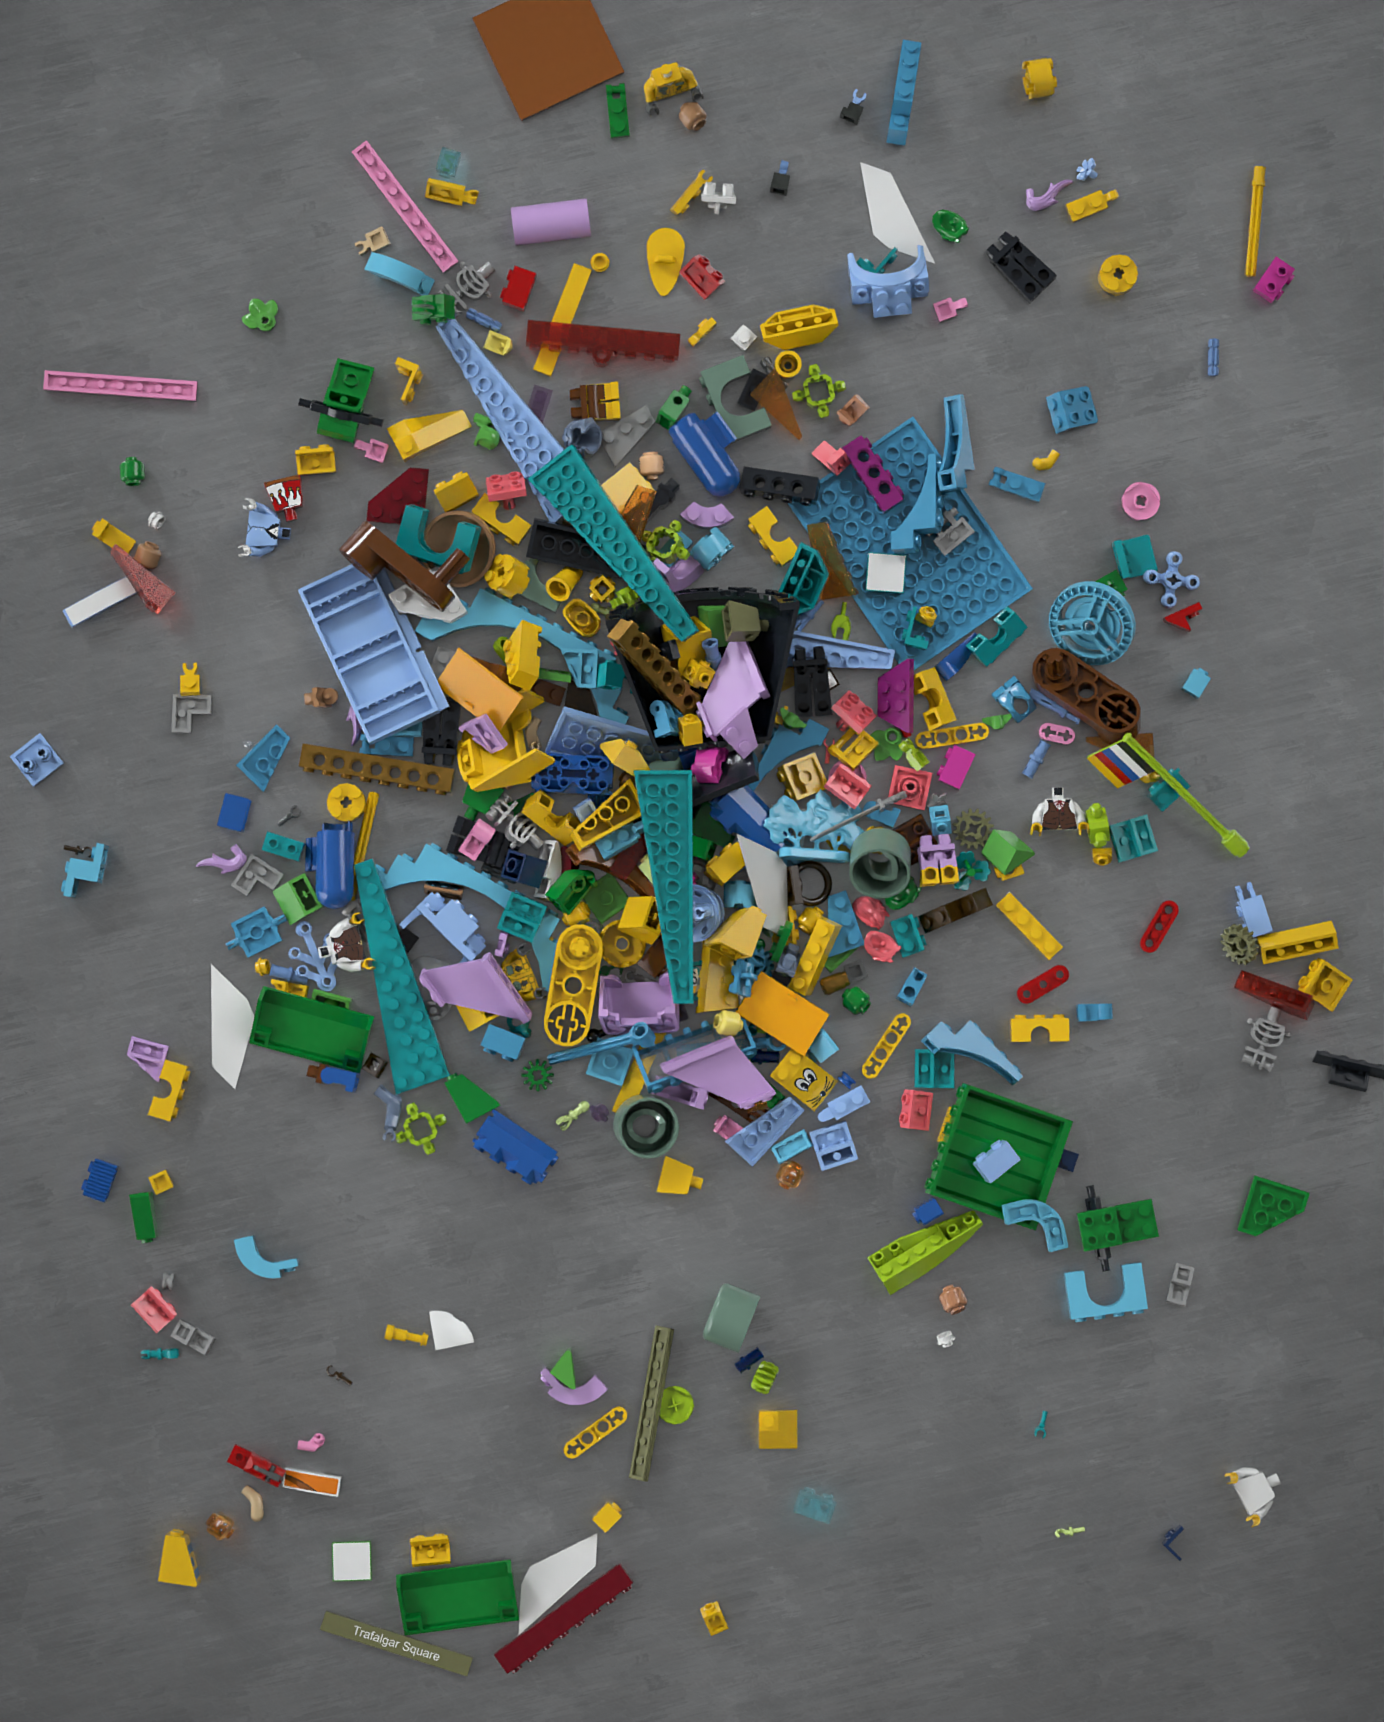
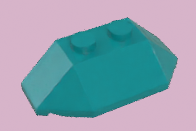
M800 542L779 589V592L788 593L789 598L794 596L799 600L798 614L815 608L829 577L828 570L818 550Z

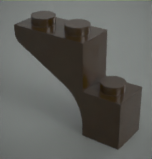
M983 888L918 917L926 934L988 908L993 903L987 889Z

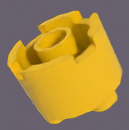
M1041 58L1022 63V69H1026L1025 77H1022L1026 95H1029V99L1052 96L1055 93L1054 88L1057 87L1056 76L1052 75V59Z
M1112 255L1107 258L1101 265L1098 274L1101 288L1114 296L1126 294L1136 283L1138 276L1137 266L1126 255ZM1116 271L1122 274L1120 279L1114 277Z
M498 554L495 556L490 570L485 573L484 578L491 589L512 599L517 593L522 594L527 588L530 581L528 577V570L530 568L511 555Z
M339 784L328 794V810L339 821L348 823L349 820L354 822L365 812L366 797L353 784ZM345 798H349L348 800L352 801L348 808H344L345 805H342V801H345Z

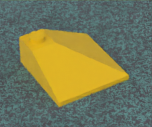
M617 739L599 745L614 765L634 776V770H650L643 756L638 751V746L630 740L626 742L622 739Z

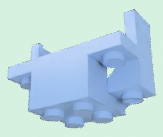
M917 245L918 258L913 265L902 271L887 274L866 271L857 265L853 253L847 254L852 305L871 303L874 318L912 314L911 298L927 297L929 292V277L923 246Z
M431 892L399 924L404 929L419 915L425 916L462 953L463 958L460 963L472 961L486 947L484 944L486 940L479 933L474 934V931L479 927L476 924L478 920L471 913L467 915L463 911L465 907L458 900L454 902L451 899L447 904H444L445 899L438 892L435 894Z

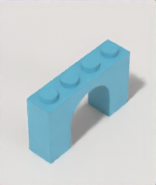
M1136 1262L1121 1265L1124 1285L1123 1293L1118 1301L1107 1306L1098 1305L1090 1299L1087 1293L1083 1270L1065 1272L1064 1280L1070 1319H1075V1322L1087 1321L1086 1317L1094 1316V1320L1106 1318L1105 1315L1107 1314L1119 1317L1125 1316L1124 1312L1132 1311V1314L1144 1313L1143 1309H1148L1142 1263Z

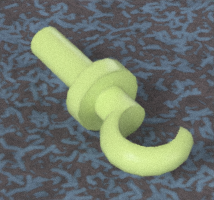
M1068 1527V1530L1058 1529L1055 1535L1060 1537L1059 1533H1064L1071 1537L1074 1533L1085 1532V1528L1072 1529V1527Z

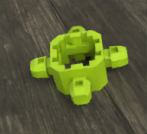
M817 364L810 365L809 376L812 377L806 378L804 381L803 391L799 389L792 393L793 401L800 402L806 399L809 407H819L817 411L820 418L829 417V407L826 405L832 404L835 399V392L840 393L846 390L845 382L835 381L832 384L830 376L826 374L819 375L821 372ZM826 381L830 395L829 398L812 401L808 385Z
M671 521L668 526L669 529L659 526L654 529L653 533L648 530L642 531L643 534L640 538L646 542L647 551L651 554L653 562L658 558L666 564H671L677 558L687 560L690 556L689 551L684 548L682 538L678 535L682 528V524L679 521ZM664 536H668L675 541V544H672L670 548V553L667 552L666 554H662L655 549V546H658L660 542L659 539H663Z
M1093 803L1089 806L1088 810H1085L1086 822L1089 824L1090 830L1088 837L1090 844H1094L1096 848H1102L1106 845L1107 841H1110L1109 823L1105 807L1102 808L1100 803Z
M413 1102L406 1106L407 1113L411 1117L404 1122L405 1132L397 1133L395 1139L397 1143L406 1142V1139L409 1138L411 1144L416 1146L423 1144L425 1153L429 1155L434 1153L436 1149L434 1143L430 1141L437 1137L438 1129L436 1126L444 1125L447 1120L444 1114H439L433 1119L431 1114L427 1112L418 1113L419 1109ZM426 1117L433 1134L416 1141L409 1123Z

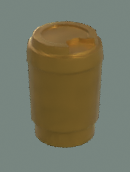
M845 971L824 977L819 981L825 995H831L850 985Z

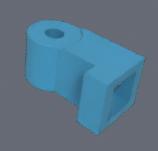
M665 700L653 701L650 705V712L655 717L657 729L653 730L655 738H665L678 733L679 728L671 704Z
M867 802L863 807V811L875 806L876 802ZM893 807L892 812L884 809L880 813L878 809L866 815V817L893 828L901 810Z
M914 967L896 999L911 1007L928 974Z
M1112 1004L1076 1005L1077 1022L1113 1019Z

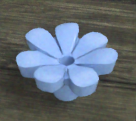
M1090 158L1089 161L1085 159L1082 163L1083 167L1079 166L1076 170L1079 173L1077 179L1083 181L1088 176L1095 179L1098 175L1093 170L1096 166L1093 158Z

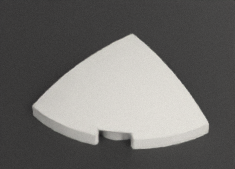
M429 1311L436 1350L474 1342L473 1335L468 1326L463 1321L453 1317V1314L444 1311Z

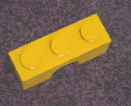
M484 492L471 512L487 523L493 533L496 535L501 533L505 536L504 540L512 546L514 544L519 546L531 530L532 525L518 515H515L508 523L499 522L496 519V512L501 504L497 501L489 502L488 495Z
M768 506L748 519L750 523L747 525L754 535L757 533L761 538L759 543L764 550L769 549L772 553L770 558L776 566L780 564L783 567L793 559L797 546L792 539L788 537L784 541L777 542L770 536V530L778 524V520Z
M933 667L915 674L914 695L922 694L929 702L928 711L922 713L929 731L956 721V716L936 668Z
M540 789L526 800L522 813L562 845L566 846L573 841L570 834L581 823L570 812L564 816L553 814L551 810L555 800Z
M1055 1014L1053 1018H1045V1015H1034L1033 1019H1026V1015H1015V1019H1010V1042H1031V1032L1038 1026L1044 1027L1048 1031L1049 1042L1069 1041V1018H1065V1014Z
M165 1059L159 1078L167 1080L171 1084L172 1090L166 1098L153 1097L148 1115L169 1122L173 1118H177L179 1112L177 1104L179 1100L182 1101L185 1089H182L184 1081L188 1082L191 1073L188 1070L189 1066Z

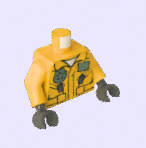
M677 62L663 64L661 67L651 71L650 78L644 84L646 102H648L646 111L650 117L651 110L655 109L657 115L659 114V109L654 101L692 89L691 95L694 102H696L695 95L700 94L702 99L704 98L702 89L697 87L698 84L693 72L688 68L680 67Z
M524 942L506 956L501 963V969L524 1001L545 999L548 996H543L541 992L546 988H539L526 955L531 952V949L525 951L523 946L527 943Z

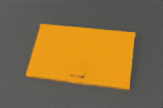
M457 648L456 653L438 678V683L444 693L476 717L487 714L499 732L524 698L460 648Z
M762 971L758 975L757 981L752 985L751 996L745 997L738 1010L735 1011L742 1018L804 1057L830 1015Z

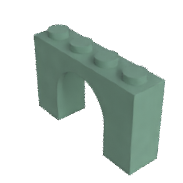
M744 355L701 371V377H699L702 388L706 387L708 395H706L709 406H714L715 411H718L737 439L732 443L772 427L765 408L744 416H735L727 412L721 403V393L728 384L750 375Z
M532 558L529 561L525 560L524 563L530 568L528 570L530 581L522 594L517 593V595L556 614L562 601L551 598L546 591V586L538 579L536 569L540 560Z

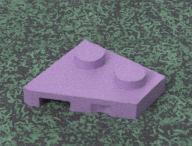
M132 1036L127 1055L153 1077L155 1081L160 1082L161 1078L159 1077L170 1046Z

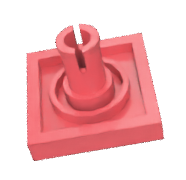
M514 471L506 475L495 474L486 478L489 502L503 500L505 510H509L508 502H510L511 509L516 507L514 498L527 496L525 478L521 472Z
M850 690L831 707L841 717L836 722L837 728L844 724L839 729L841 731H846L851 726L860 734L877 717L873 710L866 706Z
M895 765L888 797L905 791L907 798L893 804L924 811L932 773L921 770L917 772L912 768Z

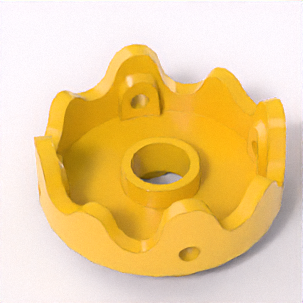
M615 920L606 925L599 935L603 947L602 958L614 967H630L642 958L646 942L617 930L620 920ZM621 938L626 939L628 942L627 947L623 950L619 949L616 945L617 941Z

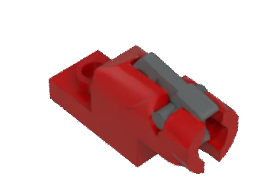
M235 1444L227 1460L228 1463L243 1469L244 1472L277 1488L281 1483V1476L283 1477L286 1473L285 1469L270 1462L269 1459Z

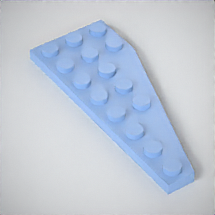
M565 706L545 748V753L607 757L599 747L601 743L622 739L626 742L630 740L638 746L637 749L648 766L649 763L655 760L676 761L677 757H679L678 752L681 751L676 749L670 750L669 753L655 752L646 730Z

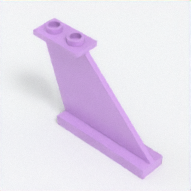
M748 641L728 643L702 704L700 701L696 703L699 709L696 711L697 716L705 725L702 727L706 737H710L714 742L718 741L717 736L720 735L717 730L741 707L745 706L749 709L761 697L763 700L770 697Z
M490 952L483 955L482 959L429 970L424 968L420 973L421 984L423 987H427L432 1000L438 1003L440 1007L444 1006L445 1003L518 1019L523 1024L531 1019L532 1011Z
M731 1035L660 1064L664 1073L735 1102L739 1108H744V1110L754 1107V1103L758 1101H769L776 1094L771 1085L739 1049L734 1037Z

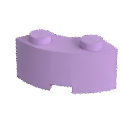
M693 502L680 513V517L686 523L702 529H712L715 526L721 528L734 520V517L722 503L715 507L706 508Z

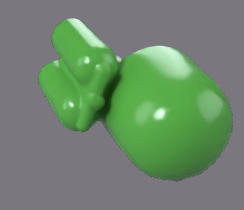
M476 412L473 422L476 423L480 430L473 445H481L488 450H493L500 442V435L497 430L489 427L492 425L489 417Z

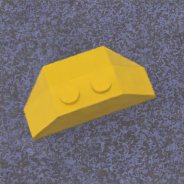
M813 304L776 312L765 323L760 325L764 342L780 349L788 350L823 342L839 324L835 309H828Z

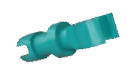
M157 1348V1350L152 1351L143 1350L141 1354L147 1355L141 1356V1358L145 1360L157 1358L158 1360H162V1358L174 1359L178 1358L179 1349L162 1350V1348Z

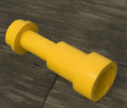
M387 1324L384 1339L390 1341L395 1339L404 1342L409 1340L421 1343L420 1346H426L428 1334L418 1335L409 1333L408 1330L395 1328L394 1325Z

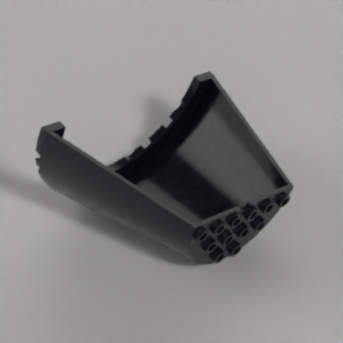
M704 587L673 592L690 617L696 616L699 619L698 606H725L728 601H734L756 607L759 619L768 620V630L766 632L760 631L755 640L748 642L770 697L764 700L761 697L748 709L757 744H763L767 740H771L799 611V600L794 596L789 598L788 593L772 589H766L765 593H759L753 587H728V590H719V587ZM637 598L634 601L635 604L628 606V603L620 604L615 609L610 610L609 614L605 616L606 627L609 633L620 619L628 622L632 620L639 626L638 630L649 637L650 644L657 646L664 643L660 625L664 624L663 620L641 598ZM614 645L655 752L669 753L670 750L676 749L683 752L688 751L689 748L696 747L699 750H704L711 744H716L718 748L728 746L727 744L729 743L721 735L717 736L718 741L714 742L710 737L707 738L705 733L702 734L703 743L684 746L679 736L670 735L665 738H655L653 730L657 729L655 717L650 712V705L655 700L663 699ZM727 646L718 647L721 657H723ZM691 686L690 689L697 692L702 697L700 700L703 702L708 688L700 686L698 689Z

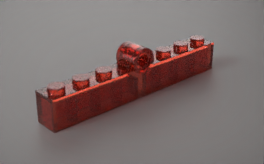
M528 320L526 347H529L531 350L549 348L548 350L551 352H560V349L568 350V353L578 354L579 351L587 352V355H592V361L597 367H606L609 365L611 357H617V355H624L627 359L644 357V360L654 361L655 358L663 359L664 362L668 363L678 360L680 334ZM603 353L606 357L600 359L597 355Z

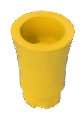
M790 350L781 352L775 360L777 372L785 379L793 378L798 374L802 366L800 356ZM790 364L792 367L790 369H786L784 365Z
M565 566L558 574L546 582V591L549 596L557 601L567 600L574 587L580 581L583 570Z

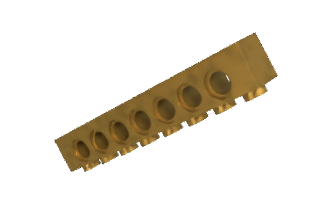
M620 619L607 635L610 641L663 700L668 701L683 716L686 714L697 715L696 711L699 709L696 703L700 701L702 704L700 700L702 697L690 689L691 685L680 677L681 673L669 665L671 662L666 657L659 654L660 650L655 645L650 644L649 637L638 630L639 626L634 621L630 620L628 622Z
M304 743L302 744L299 767H302L305 772L314 773V770H320L323 775L328 776L338 773L341 774V778L352 779V776L360 777L359 781L369 783L373 779L378 780V784L390 786V783H396L398 788L404 789L414 786L416 791L427 792L428 789L435 790V794L446 795L447 792L451 793L455 770L451 768ZM318 755L325 757L323 765H316L315 758ZM338 758L344 761V766L340 769L334 767V761ZM355 762H362L363 769L360 772L353 770ZM374 765L382 767V772L379 775L372 774L371 770ZM392 769H400L401 775L398 778H392L390 775ZM413 771H417L420 774V778L416 782H412L409 779V775ZM435 774L438 776L437 784H429L428 778L430 775Z

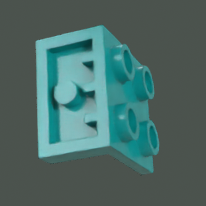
M1149 535L1123 541H1113L1112 548L1122 580L1142 576L1147 570L1158 571Z
M1173 768L1169 769L1168 772L1186 790L1191 787L1178 773L1180 771L1179 768L1175 770ZM1165 780L1161 783L1159 781L1155 782L1147 789L1150 793L1146 795L1161 812L1180 797Z

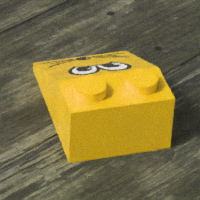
M793 1049L789 1050L769 1075L814 1112L838 1083L836 1079L810 1058L802 1056Z

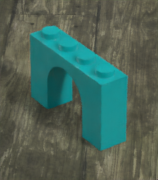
M413 504L406 505L396 544L410 556H416L418 561L425 563L431 561L435 563L434 566L439 568L458 548L470 558L458 574L470 571L482 527L465 521L458 522L451 547L444 553H438L427 545L424 538V529L430 510Z

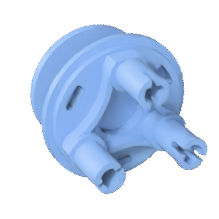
M693 884V942H700L712 936L722 924L725 909L722 899L715 891Z

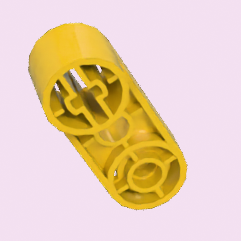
M575 924L566 928L560 934L556 945L544 1015V1029L548 1038L560 1046H574L580 1043L587 1036L591 1023L603 947L599 934L592 927L584 924ZM576 977L581 981L582 987L579 992L571 994L565 989V982L568 978ZM563 1005L562 1015H557L555 1020V1026L559 1029L558 1039H556L548 1028V1022L553 1023L554 1021L549 1016L556 1007ZM573 1005L570 1020L575 1021L574 1027L569 1026L567 1041H561L563 1025H559L558 1021L559 1019L564 1020L566 1006ZM577 1007L583 1012L585 1017V1024L580 1023V1027L584 1028V1031L577 1039L570 1041L572 1031H576L578 1028V1019L574 1018Z

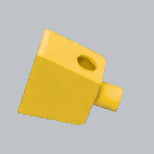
M665 1156L657 1192L688 1194L689 1187L701 1189L703 1178L692 1176L693 1167Z

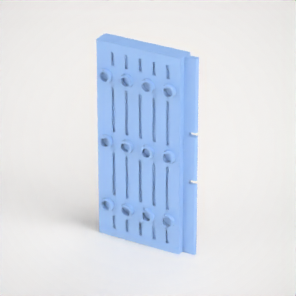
M351 564L298 589V592L369 744L372 745L424 721L450 706L424 651L422 650L418 653L416 651L422 646L407 614L399 615V612L388 596L395 589L385 567L374 580H371Z

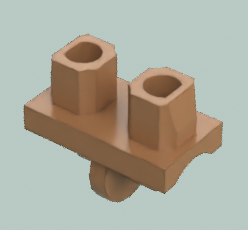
M312 688L311 693L304 694L305 705L331 708L332 704H335L338 700V692L333 688Z

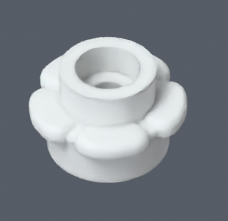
M153 512L149 516V527L156 530L162 527L165 522L162 512Z
M951 1331L943 1332L937 1336V1344L942 1345L943 1348L953 1345L955 1336L952 1335Z

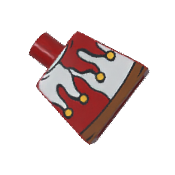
M300 474L264 482L276 513L284 512L286 522L297 520L295 509L303 507L302 479Z

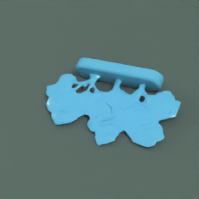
M821 789L816 794V798L811 799L807 803L806 811H801L793 799L783 795L777 804L769 809V817L765 819L764 827L770 831V839L774 843H782L786 838L793 842L794 847H782L779 849V858L790 860L848 863L850 862L849 852L838 851V847L843 844L851 850L855 839L865 832L856 825V822L859 821L857 819L815 840L814 849L801 848L800 840L802 837H813L863 812L860 807L857 806L854 810L843 801L834 808L831 797ZM789 828H792L795 831L796 839L794 838V835H790L788 831ZM837 836H840L841 839L837 842ZM830 840L833 850L819 849V843Z

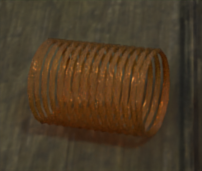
M758 1101L754 1103V1107L748 1110L751 1114L767 1109L768 1105L767 1102Z

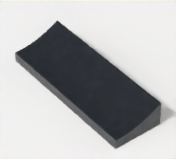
M534 518L526 557L623 579L573 526ZM640 542L646 551V543Z
M736 750L728 752L726 761L721 764L722 774L719 783H698L696 776L692 775V807L759 781L758 758L754 751L745 759Z

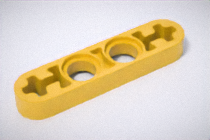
M975 723L924 731L916 736L915 744L920 749H930L981 741L988 736L989 728L984 723ZM979 726L985 729L986 732L983 733V737H979V734H973L974 739H970L969 727H972V731L978 730ZM959 729H963L967 733V737L964 740H959L956 737V732ZM940 732H944L948 736V740L945 743H940L937 740V735ZM934 733L936 745H932V741L926 742V746L918 742L922 735L925 738H931L930 734Z
M898 1014L893 1019L864 1063L862 1073L866 1078L872 1079L879 1074L910 1027L911 1019L907 1014ZM905 1017L907 1026H901L899 1030L903 1032L900 1035L891 1027L894 1025L896 1028L899 1024L897 1019ZM890 1032L897 1035V1041L893 1044L888 1043L886 1040V1036ZM880 1048L884 1049L887 1053L883 1060L878 1059L875 1055L876 1051ZM872 1057L875 1061L882 1063L880 1067L877 1064L874 1067L875 1074H866V1066L870 1067L873 1064L870 1061Z
M621 1406L611 1409L569 1440L564 1446V1454L571 1459L581 1455L626 1421V1409ZM616 1410L618 1412L623 1411V1419L617 1418L613 1421L616 1425L612 1426L611 1421L606 1417L610 1415V1418H613ZM599 1422H607L609 1429L606 1432L599 1431ZM584 1433H591L593 1435L591 1443L583 1442L582 1436ZM579 1438L580 1443L585 1448L581 1449L579 1446L575 1450L576 1454H569L567 1452L569 1450L568 1445L575 1446L578 1444L575 1440Z

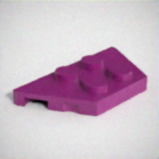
M906 659L878 677L877 716L907 733H913L914 659Z

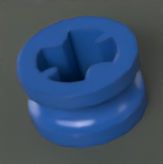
M844 1071L842 1076L837 1078L848 1089H851V1084L856 1083Z

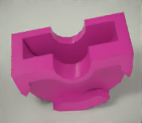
M708 747L704 750H696L695 762L692 764L691 770L692 775L696 776L698 783H719L722 774L721 764L726 761L729 752L727 748Z

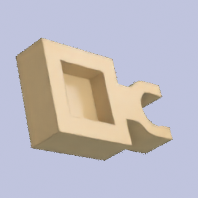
M382 226L365 234L366 241L354 243L356 247L364 246V249L358 252L361 256L366 254L369 249L375 253L391 245Z

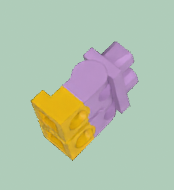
M949 834L938 835L939 845H932L931 835L920 837V847L917 849L920 887L937 886L938 884L950 885L959 882L954 843H951Z

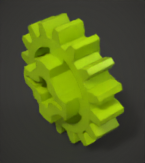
M626 586L615 592L617 597L609 602L612 608L615 609L616 606L623 603H628V606L635 604L634 601L641 597L629 586Z

